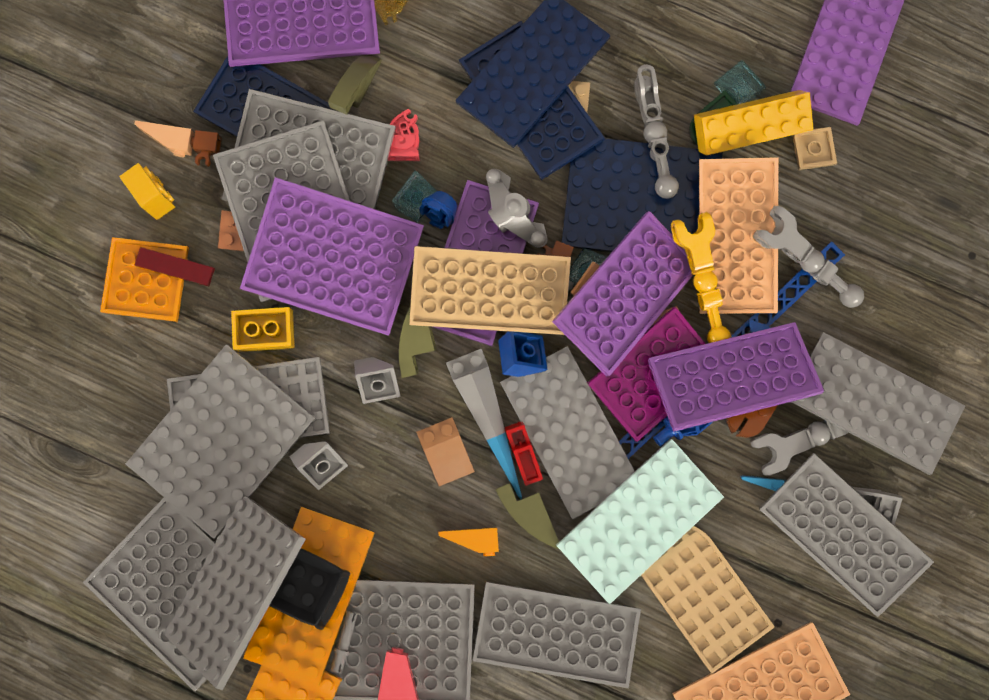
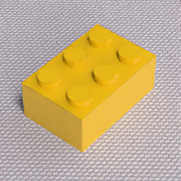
M137 163L119 176L141 208L156 220L175 208L172 203L174 198L163 187L164 184L147 166L143 168Z
M290 307L231 311L233 350L245 352L295 348L293 310Z

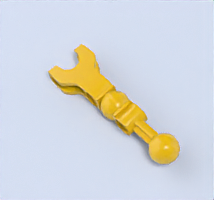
M704 212L697 218L698 229L695 233H689L684 222L681 220L672 221L671 231L674 242L685 249L691 273L695 275L693 285L699 291L697 296L701 310H707L711 327L707 334V341L712 343L731 338V333L726 327L722 326L718 307L722 306L723 303L720 290L716 288L718 278L712 272L715 269L709 245L715 235V227L711 215L708 212Z

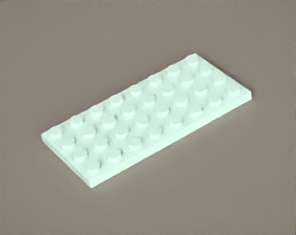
M670 439L559 541L556 546L600 595L611 604L719 503L724 496L681 448Z

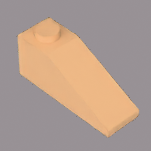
M135 121L134 124L142 132L171 151L173 155L178 157L192 155L191 138L195 133L191 129Z

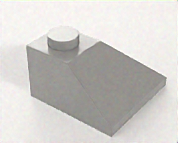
M374 357L354 361L355 376L363 404L401 397L392 364Z
M327 442L304 444L289 456L295 467L318 490L348 466Z

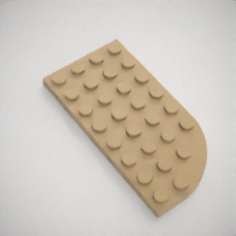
M695 526L686 532L641 575L711 674L775 627L711 538Z

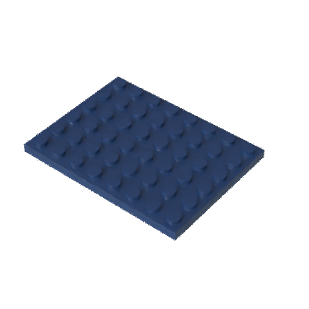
M604 138V141L570 162L561 243L574 248L612 252L648 211L671 234V223L674 220H681L684 222L689 233H695L698 229L697 218L699 216V159H722L723 152L705 155L700 153L698 149L669 146L666 155L670 175L677 179L679 190L674 197L666 199L660 197L655 191V183L659 175L656 161L650 157L651 148L648 147L649 143ZM655 148L657 153H664L662 148Z

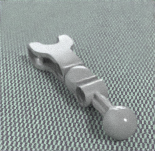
M646 64L638 68L637 78L634 81V91L640 107L642 120L645 123L644 137L649 142L648 147L651 148L650 157L656 161L659 178L655 183V191L660 197L669 199L677 194L679 183L669 172L666 157L669 150L667 128L662 123L663 118L660 117L661 106L655 69L653 66ZM643 71H648L651 77L642 76L641 73ZM653 112L656 114V117H649L647 113ZM655 148H662L664 153H657Z
M774 206L770 211V216L775 221L776 226L774 232L769 233L766 230H756L753 238L764 248L780 249L796 263H800L801 268L810 273L820 284L825 286L830 284L840 293V301L846 307L854 308L859 306L864 300L862 288L856 284H847L837 276V266L828 259H824L823 254L799 234L795 217L785 208Z
M823 420L821 422H813L808 428H803L783 437L777 434L765 433L753 438L750 443L753 448L769 447L772 451L771 461L761 468L763 475H772L785 470L792 456L815 446H822L829 439L841 437L848 432Z

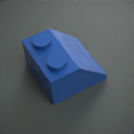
M508 331L498 340L502 374L522 377L547 370L542 335Z

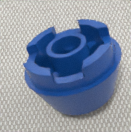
M436 191L422 200L419 210L421 215L425 214L430 219L429 223L442 229L444 226L448 227L454 223L458 205L449 194Z

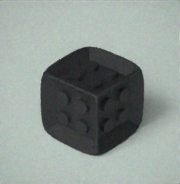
M300 549L270 606L301 622L322 630L330 620L342 597L350 572L311 552Z

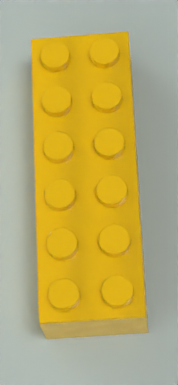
M797 90L694 114L698 151L705 155H711L813 130L810 92Z

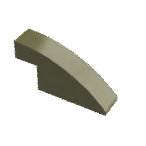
M372 55L359 56L347 69L328 100L330 108L346 115L351 106L359 108L382 60Z
M410 308L402 326L399 343V366L402 378L419 373L415 355L437 349L431 326L409 325Z
M510 483L495 489L508 513L523 529L538 540L559 549L556 546L559 540L539 492L517 501Z

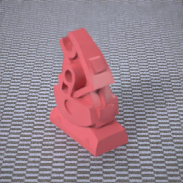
M409 109L394 117L389 124L396 126L388 161H420L419 151L417 150L420 143L419 130L415 124L418 117L415 114L412 119H408L407 116L411 114Z

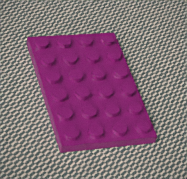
M673 307L646 331L610 376H605L600 371L587 384L634 441L638 442L667 416L648 364V359L704 345L705 343L679 310Z

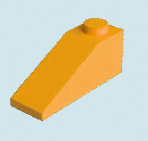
M497 527L438 532L440 537L475 552L483 553V556H495V552H499Z

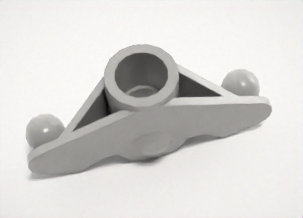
M490 169L486 174V180L492 209L488 213L503 233L510 230L537 248L545 246L548 241L545 226L542 223L531 222L528 218L530 213L528 200L518 193H511L509 191L511 177L498 169Z

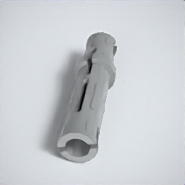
M345 612L337 647L333 651L335 654L330 668L333 672H343L346 656H349L350 652L348 649L358 616L357 613Z

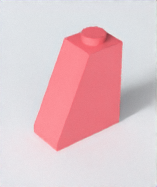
M392 647L391 650H387L378 700H419L408 653L403 652L404 649Z

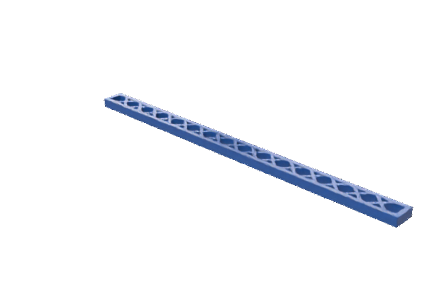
M832 241L820 251L824 259H826V251L831 249L837 255L834 260H829L834 265L845 256ZM801 269L778 291V301H781V310L778 313H754L731 335V338L737 337L740 332L741 335H745V328L749 327V321L754 320L758 322L759 314H768V322L764 325L770 326L817 281L813 279L810 273ZM808 276V285H799V277ZM786 289H795V297L786 298ZM660 421L656 428L651 429V432L647 433L642 441H634L629 433L619 440L620 445L622 443H630V452L626 455L628 459L664 426L663 421Z

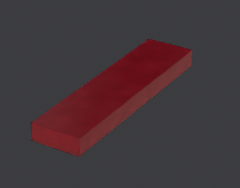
M142 247L139 249L135 262L137 267L208 287L215 268Z

